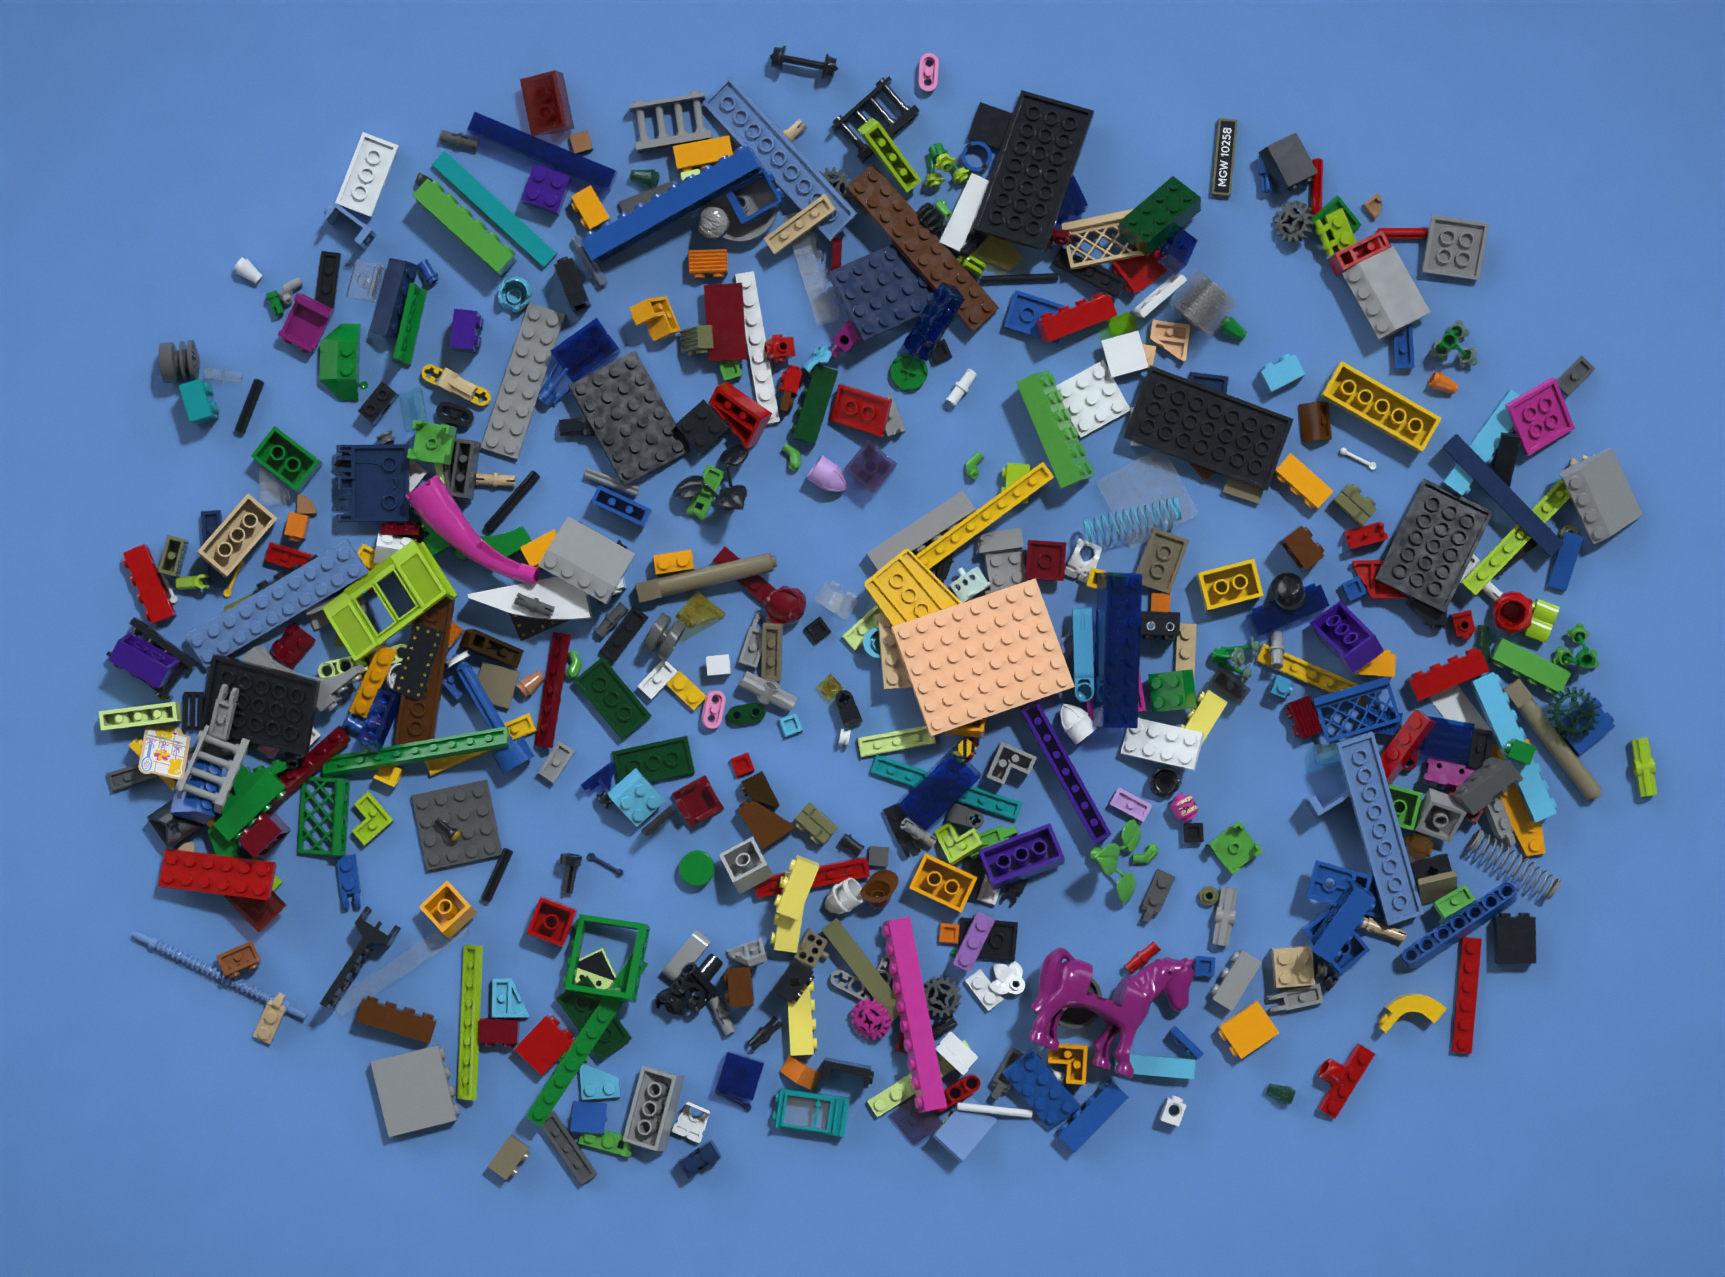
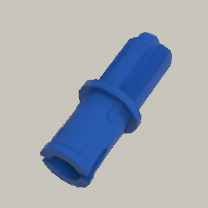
M1259 155L1260 172H1258V175L1261 177V190L1263 193H1270L1273 191L1272 177Z

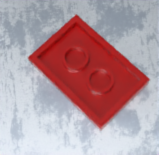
M838 384L830 421L883 437L892 399L844 384Z

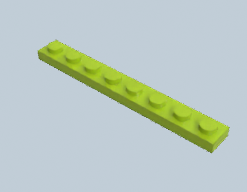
M1562 479L1531 509L1544 523L1570 498ZM1516 525L1467 575L1461 584L1473 596H1476L1531 538Z
M469 944L464 945L457 1099L477 1100L483 946Z

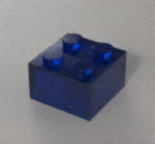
M728 1050L716 1089L753 1100L765 1061Z

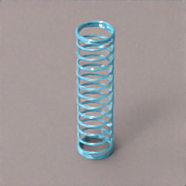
M1176 496L1173 497L1172 504L1171 500L1167 498L1166 507L1164 502L1160 500L1159 509L1156 503L1152 502V512L1148 504L1144 505V512L1142 508L1138 505L1137 515L1135 510L1131 507L1130 517L1127 511L1123 509V520L1118 511L1115 512V520L1112 514L1108 513V523L1105 516L1101 515V526L1097 517L1094 516V528L1092 526L1091 521L1088 518L1083 519V525L1087 540L1089 543H1092V535L1089 523L1092 528L1095 540H1098L1095 519L1100 528L1103 539H1105L1102 517L1104 518L1110 537H1112L1110 516L1113 520L1117 535H1120L1117 522V514L1119 515V518L1121 520L1124 532L1127 533L1124 511L1127 515L1132 531L1134 532L1132 511L1136 517L1139 529L1141 530L1139 508L1144 517L1146 527L1149 528L1146 506L1152 517L1154 526H1156L1153 504L1157 509L1161 524L1163 525L1161 503L1165 509L1168 521L1170 523L1171 521L1168 509V500L1173 509L1176 521L1182 520V514L1178 499Z

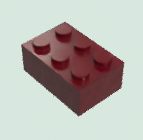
M276 813L261 814L254 821L256 825L246 828L240 834L242 838L238 842L253 858L262 857L288 834L291 829Z

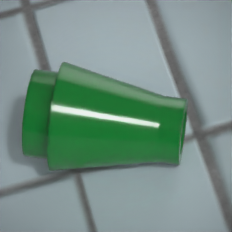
M1225 316L1226 319L1221 320V324H1219L1221 333L1242 341L1247 335V331L1232 316L1228 318Z

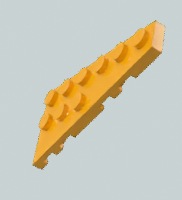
M1529 739L1524 740L1525 743L1529 744ZM1491 744L1489 758L1495 757L1504 760L1498 745ZM1513 782L1507 787V792L1503 793L1501 791L1499 794L1515 836L1525 856L1545 854L1541 821L1536 823L1531 821L1518 789Z

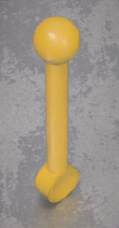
M243 560L238 563L228 588L223 592L225 597H229L232 594V586L240 568L244 566Z

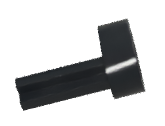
M561 853L559 864L566 865L562 892L573 894L577 866H581V855L572 853Z

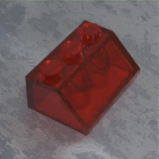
M554 70L520 79L532 136L556 134L574 129L562 72Z
M273 890L270 902L224 896L258 932H262L287 906Z

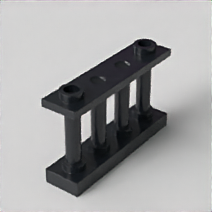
M890 76L886 79L884 77L875 84L877 87L843 117L839 115L832 122L834 124L832 130L836 132L840 128L859 149L857 158L861 163H864L874 152L869 145L864 144L856 136L846 122L853 116L862 125L869 121L860 111L867 103L887 123L886 126L888 128L885 131L890 138L897 134L920 112L916 105L912 107L906 106L889 87V84L892 82ZM882 90L900 109L902 116L898 120L892 119L874 98Z
M133 617L129 623L133 626L132 634L137 637L142 634L146 635L148 643L155 647L159 645L164 649L165 653L172 657L174 656L180 661L171 681L162 688L151 687L157 691L155 695L164 701L165 699L172 700L173 696L168 692L185 669H195L199 663L140 619ZM108 651L106 655L110 657L112 652Z

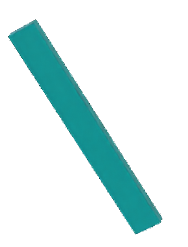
M445 150L432 163L443 176L544 268L557 255L551 247Z
M876 755L870 772L1017 820L1022 805L1020 801L880 755Z

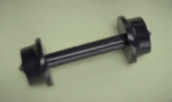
M786 46L774 47L773 54L770 55L772 59L771 66L778 68L779 71H782L784 63L821 69L823 70L822 79H825L826 77L833 78L835 71L838 70L836 66L837 58L830 57L827 53L824 62L785 55Z

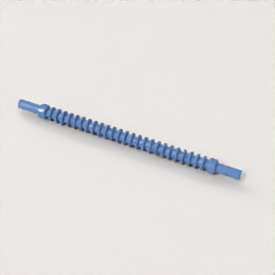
M136 930L131 935L132 938L147 944L148 948L152 950L157 949V952L162 951V954L166 953L167 957L172 956V959L176 958L177 962L181 960L182 964L186 963V966L191 965L192 969L195 967L196 971L201 970V973L205 972L206 976L211 975V978L216 977L217 981L220 979L221 983L226 982V985L230 984L231 988L236 987V990L240 989L241 993L245 991L246 995L251 994V997L255 996L256 1000L259 998L261 1002L265 1001V1004H267L269 1000L274 1001L275 997H272V994L268 995L267 991L262 992V989L258 990L257 986L254 988L252 984L243 983L242 979L240 981L237 980L238 977L230 979L228 976L225 978L223 971H218L217 967L214 969L213 965L208 966V963L204 964L203 960L198 961V958L194 959L193 955L189 957L188 953L183 954V951L179 952L178 948L173 949V946L169 947L168 943L164 945L163 941L159 942V939L155 937L150 938ZM284 1001L282 1004L286 1007L285 1013L288 1012L305 1020L308 1013L291 1006V1003L288 1001Z

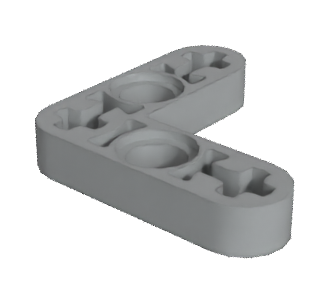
M885 954L877 971L887 975L888 980L886 983L889 985L893 976L886 970L880 969L882 965L885 968L888 962L885 959L889 958V956ZM841 969L833 971L830 979L834 986L863 1001L870 998L866 993L865 997L861 996L865 986L859 978ZM839 973H842V978L845 980H848V977H851L852 979L848 983V988L843 987L846 983L842 981L836 983L834 975H839ZM855 981L860 982L862 985V989L859 992L851 990V984Z

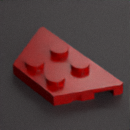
M1384 560L1352 561V566L1360 577L1370 599H1410V597L1375 581Z

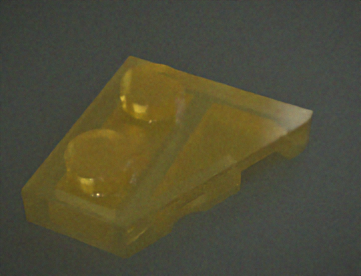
M992 236L972 252L973 257L1008 272L1023 260V257L1009 241Z
M697 591L675 617L692 629L700 624H708L711 620H721L726 613Z

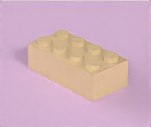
M247 494L196 554L226 578L278 518L250 494Z

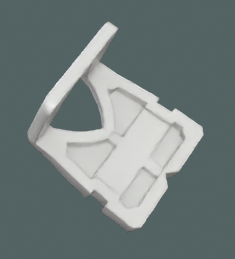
M1078 539L1075 550L1068 560V565L1065 566L1064 575L1087 583L1091 567H1097L1102 547L1091 542L1089 543L1086 540ZM1084 546H1089L1094 550V557L1084 562L1081 558L1080 550Z
M686 1102L672 1132L683 1137L687 1135L688 1139L700 1143L710 1111ZM690 1107L699 1109L704 1114L699 1118L693 1119Z

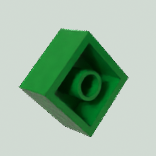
M1193 669L1148 674L1152 713L1197 708Z

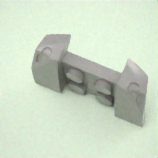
M1021 528L983 534L975 540L973 555L984 553L987 579L991 583L989 591L980 592V597L1027 581L1025 578L1026 569Z

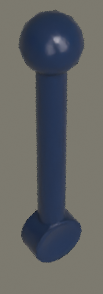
M589 853L587 855V858L589 860H595L596 862L616 872L617 876L623 875L622 869H616L615 867L595 857L594 853Z
M721 1088L715 1090L717 1095H722L741 1105L745 1111L751 1110L750 1103L745 1104L723 1092Z

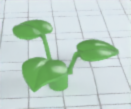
M1136 818L1128 821L1124 826L1121 836L1122 846L1111 843L1105 848L1094 847L1090 854L1091 861L1099 863L1105 875H1111L1114 871L1121 875L1122 878L1117 882V894L1122 905H1126L1133 896L1136 888V879L1133 873L1128 872L1125 875L1124 872L1117 869V861L1120 850L1127 848L1129 852H1132L1140 842L1141 828Z

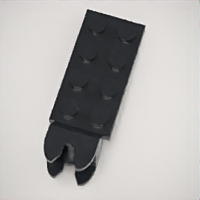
M366 906L355 922L363 938L320 1002L321 1005L329 1010L332 1007L336 1008L341 1001L340 995L343 991L346 992L352 984L351 978L353 975L357 976L363 967L361 963L372 954V946L390 947L401 930L399 926L395 925L389 935H386L379 930L382 922L379 921L375 927L366 922L372 911L368 906Z

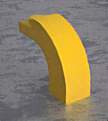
M1416 993L1404 994L1394 998L1384 1006L1389 1011V1014L1385 1013L1378 1022L1380 1024L1378 1028L1387 1033L1398 1018L1407 1012H1419L1435 1024L1447 1008L1426 995Z

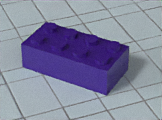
M1341 601L1310 622L1318 639L1352 673L1360 670L1364 665L1384 652L1377 637Z
M1050 823L978 850L979 859L993 891L1063 865L1065 862V857Z

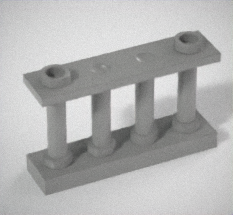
M696 90L684 96L644 102V100L633 101V104L629 105L630 112L636 111L640 133L639 142H635L637 153L712 139L711 130L704 128L700 100L706 99L705 93ZM693 102L697 126L694 133H688L685 130L681 103ZM674 105L678 132L676 136L669 137V134L666 132L662 106ZM655 108L659 136H657L658 139L650 140V137L647 135L644 109Z
M206 725L204 730H200L196 739L198 741L197 747L183 779L178 780L175 790L178 791V799H181L183 792L186 791L212 801L215 804L214 811L221 814L248 751L250 740L242 738L241 743L236 745L208 735L210 726ZM206 742L233 752L235 757L233 760L227 761L201 750ZM199 758L226 768L228 773L226 777H219L194 767ZM194 775L219 784L221 790L219 793L216 792L214 794L187 783L190 776Z

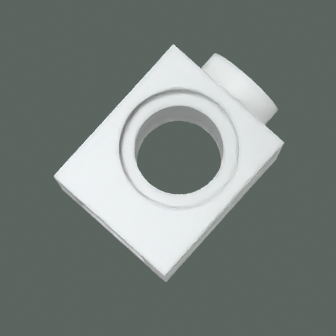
M1174 1095L1172 1098L1167 1097L1159 1119L1179 1127L1187 1105L1183 1103V1099ZM1172 1105H1177L1179 1108L1178 1113L1175 1115H1171L1168 1112L1169 1107Z

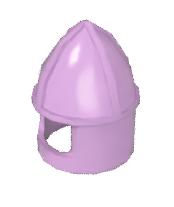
M823 455L817 460L806 479L818 486L819 489L841 492L847 489L843 471L838 467V464H834Z

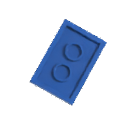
M1015 290L1004 327L1042 339L1036 321L1041 319L1040 315L1048 312L1055 314L1058 312V308L1065 305ZM1060 338L1050 342L1059 344Z

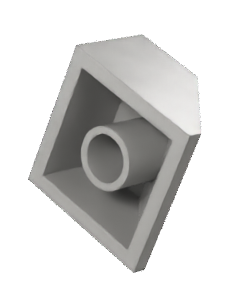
M1429 788L1419 807L1415 831L1451 843L1467 812L1449 795Z

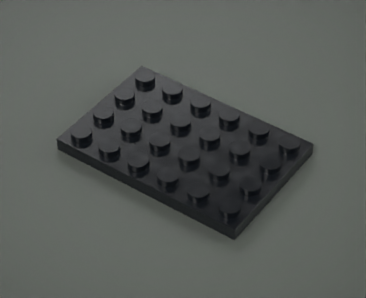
M636 351L568 385L570 392L623 487L691 451L680 430L675 426L676 423Z
M1424 478L1375 581L1445 614L1493 511Z
M214 654L201 729L204 730L206 725L210 726L220 688L223 684H226L229 687L225 700L229 701L230 693L234 687L240 691L236 701L237 704L229 737L241 740L244 738L252 743L307 756L321 681Z

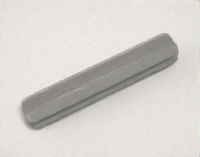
M587 468L584 475L589 480L632 496H637L640 489L633 484L623 487L619 479Z

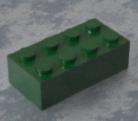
M1172 176L1119 221L1120 236L1148 256L1201 211V197Z

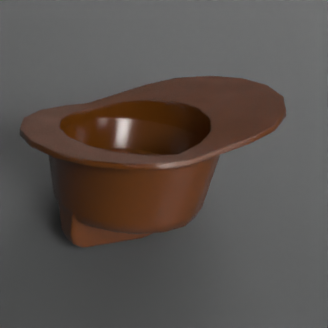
M881 870L869 878L860 892L861 897L873 911L876 908L888 905L891 895L898 886V876L893 871Z

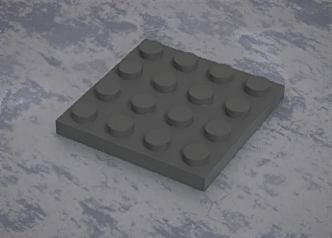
M488 779L412 795L427 870L501 855L502 847ZM439 818L449 826L458 828L461 831L460 838L456 841L450 840L447 833L435 823L436 819Z

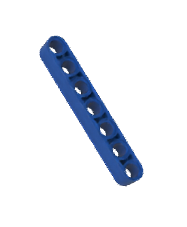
M1509 882L1502 883L1408 946L1402 953L1405 965L1410 969L1420 967L1512 905L1517 900L1515 886ZM1505 891H1512L1510 896L1503 895ZM1491 901L1496 902V905L1493 907L1487 906ZM1474 912L1481 913L1477 918L1471 917ZM1458 923L1465 924L1464 927L1460 929L1455 927ZM1444 933L1449 935L1446 939L1439 938ZM1427 944L1433 945L1429 950L1423 949ZM1410 955L1417 956L1413 961L1407 960Z

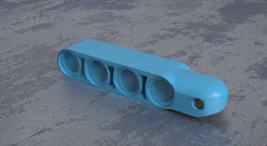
M1092 607L1072 608L1074 693L1080 702H1088L1094 695Z

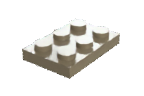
M1152 527L1133 582L1170 594L1189 539Z

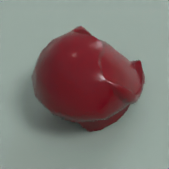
M782 586L766 594L763 599L768 618L774 624H783V626L794 624L803 616L806 609V596L798 588Z

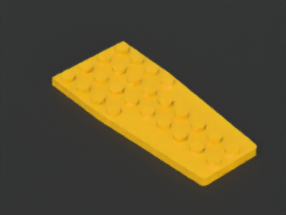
M904 549L864 583V588L892 627L962 603L909 549Z

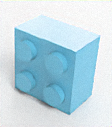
M637 768L607 793L615 805L636 827L665 802L661 794Z

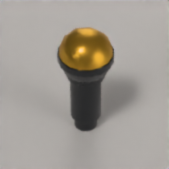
M439 818L436 819L435 823L447 833L450 840L456 841L460 838L461 831L458 828L449 826Z

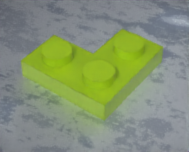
M369 791L354 803L366 818L352 830L363 845L370 842L394 821Z
M948 822L934 831L949 863L952 865L985 846L975 828L959 837L953 823Z

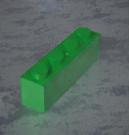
M268 771L213 826L228 841L239 840L243 830L247 826L252 827L255 824L254 821L261 813H267L272 808L271 803L275 799L279 801L286 794L284 790L288 787L272 771Z

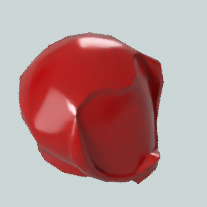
M1514 591L1504 593L1498 597L1492 608L1493 620L1497 627L1506 631L1507 634H1514L1529 628L1532 625L1533 602L1531 598H1527L1521 592Z

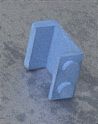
M334 202L333 205H328L324 211L325 215L323 218L332 225L340 213H342L362 228L354 241L366 250L376 236L372 229Z
M1344 775L1340 776L1341 780L1343 781V783L1345 784L1346 788L1348 789L1347 784H1346V780H1345V776H1344ZM1347 790L1322 806L1315 795H1309L1304 800L1312 813L1320 816L1350 797V794Z

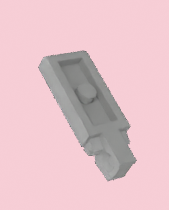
M1498 793L1492 797L1493 802L1484 807V811L1494 836H1497L1499 840L1501 839L1503 846H1512L1516 843L1513 828Z

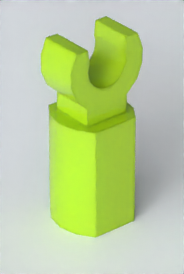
M200 574L198 576L177 577L175 579L176 588L178 590L207 589L209 585H204L203 579L209 578V575Z

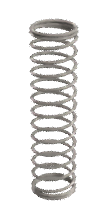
M1479 829L1474 834L1467 846V850H1473V853H1475L1481 842L1489 836L1487 844L1479 857L1483 855L1489 844L1495 840L1493 849L1487 856L1486 861L1489 860L1493 851L1502 844L1499 854L1494 859L1492 865L1496 863L1500 854L1508 848L1499 869H1501L1509 855L1514 852L1513 859L1505 873L1509 871L1513 862L1521 856L1520 862L1511 877H1514L1520 865L1527 860L1526 867L1519 876L1518 881L1521 880L1525 871L1534 864L1532 872L1524 885L1528 883L1532 874L1540 868L1538 877L1533 882L1531 889L1534 888L1540 876L1547 872L1545 880L1540 885L1537 893L1541 891L1545 882L1553 876L1552 882L1543 897L1550 900L1555 895L1562 879L1557 878L1554 881V874L1548 876V870L1541 873V866L1535 868V862L1529 864L1528 858L1522 861V854L1516 856L1515 850L1509 853V846L1503 849V842L1496 845L1497 839L1494 838L1490 841V834L1484 836L1483 830Z

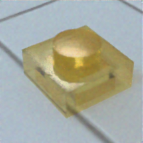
M832 674L828 675L817 686L829 701L843 689Z

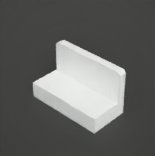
M951 1031L935 1047L936 1051L962 1075L978 1059V1056Z

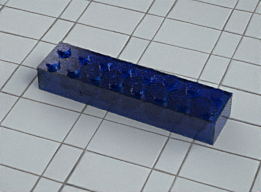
M1098 573L1093 727L1138 728L1142 574Z

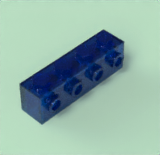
M941 282L929 303L925 306L924 311L903 343L912 357L927 361L965 300L956 286Z

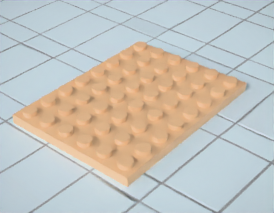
M1036 578L891 627L930 737L1075 687Z

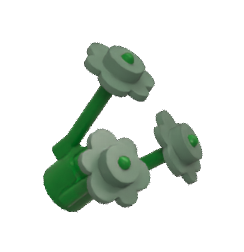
M1251 637L1252 645L1221 646L1220 649L1215 648L1212 662L1218 664L1219 668H1226L1242 674L1241 683L1243 684L1245 680H1249L1252 676V670L1249 669L1250 664L1246 665L1244 671L1239 669L1245 660L1243 650L1252 649L1253 656L1256 658V652H1259L1260 648L1258 641H1255L1254 637ZM1230 659H1232L1233 666L1227 665L1226 663H1229Z

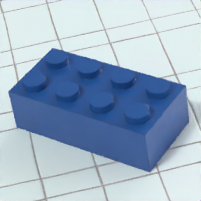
M1352 880L1309 941L1311 950L1329 963H1332L1333 960L1336 961L1342 953L1341 948L1343 945L1349 944L1353 938L1352 933L1355 928L1359 929L1363 924L1365 914L1367 912L1370 913L1375 907L1376 903H1374L1375 898L1372 892Z

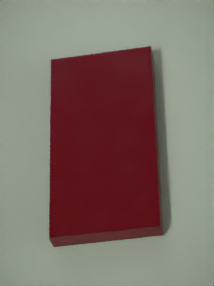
M742 283L704 285L706 325H712L714 348L708 350V361L747 360Z

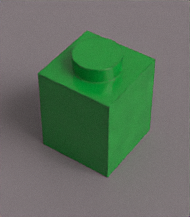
M1511 739L1504 748V752H1506L1505 757L1525 765H1530L1537 747L1518 739Z

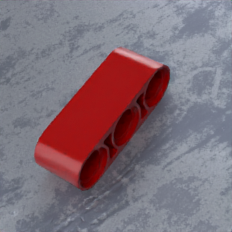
M967 1074L943 1088L947 1108L980 1088L981 1082L976 1074ZM969 1078H975L977 1085L970 1088L966 1085V1081ZM954 1087L959 1088L961 1091L960 1095L956 1098L950 1095V1090ZM947 1108L938 1109V1110H934V1111H936V1112H941V1111H944V1110L947 1109Z

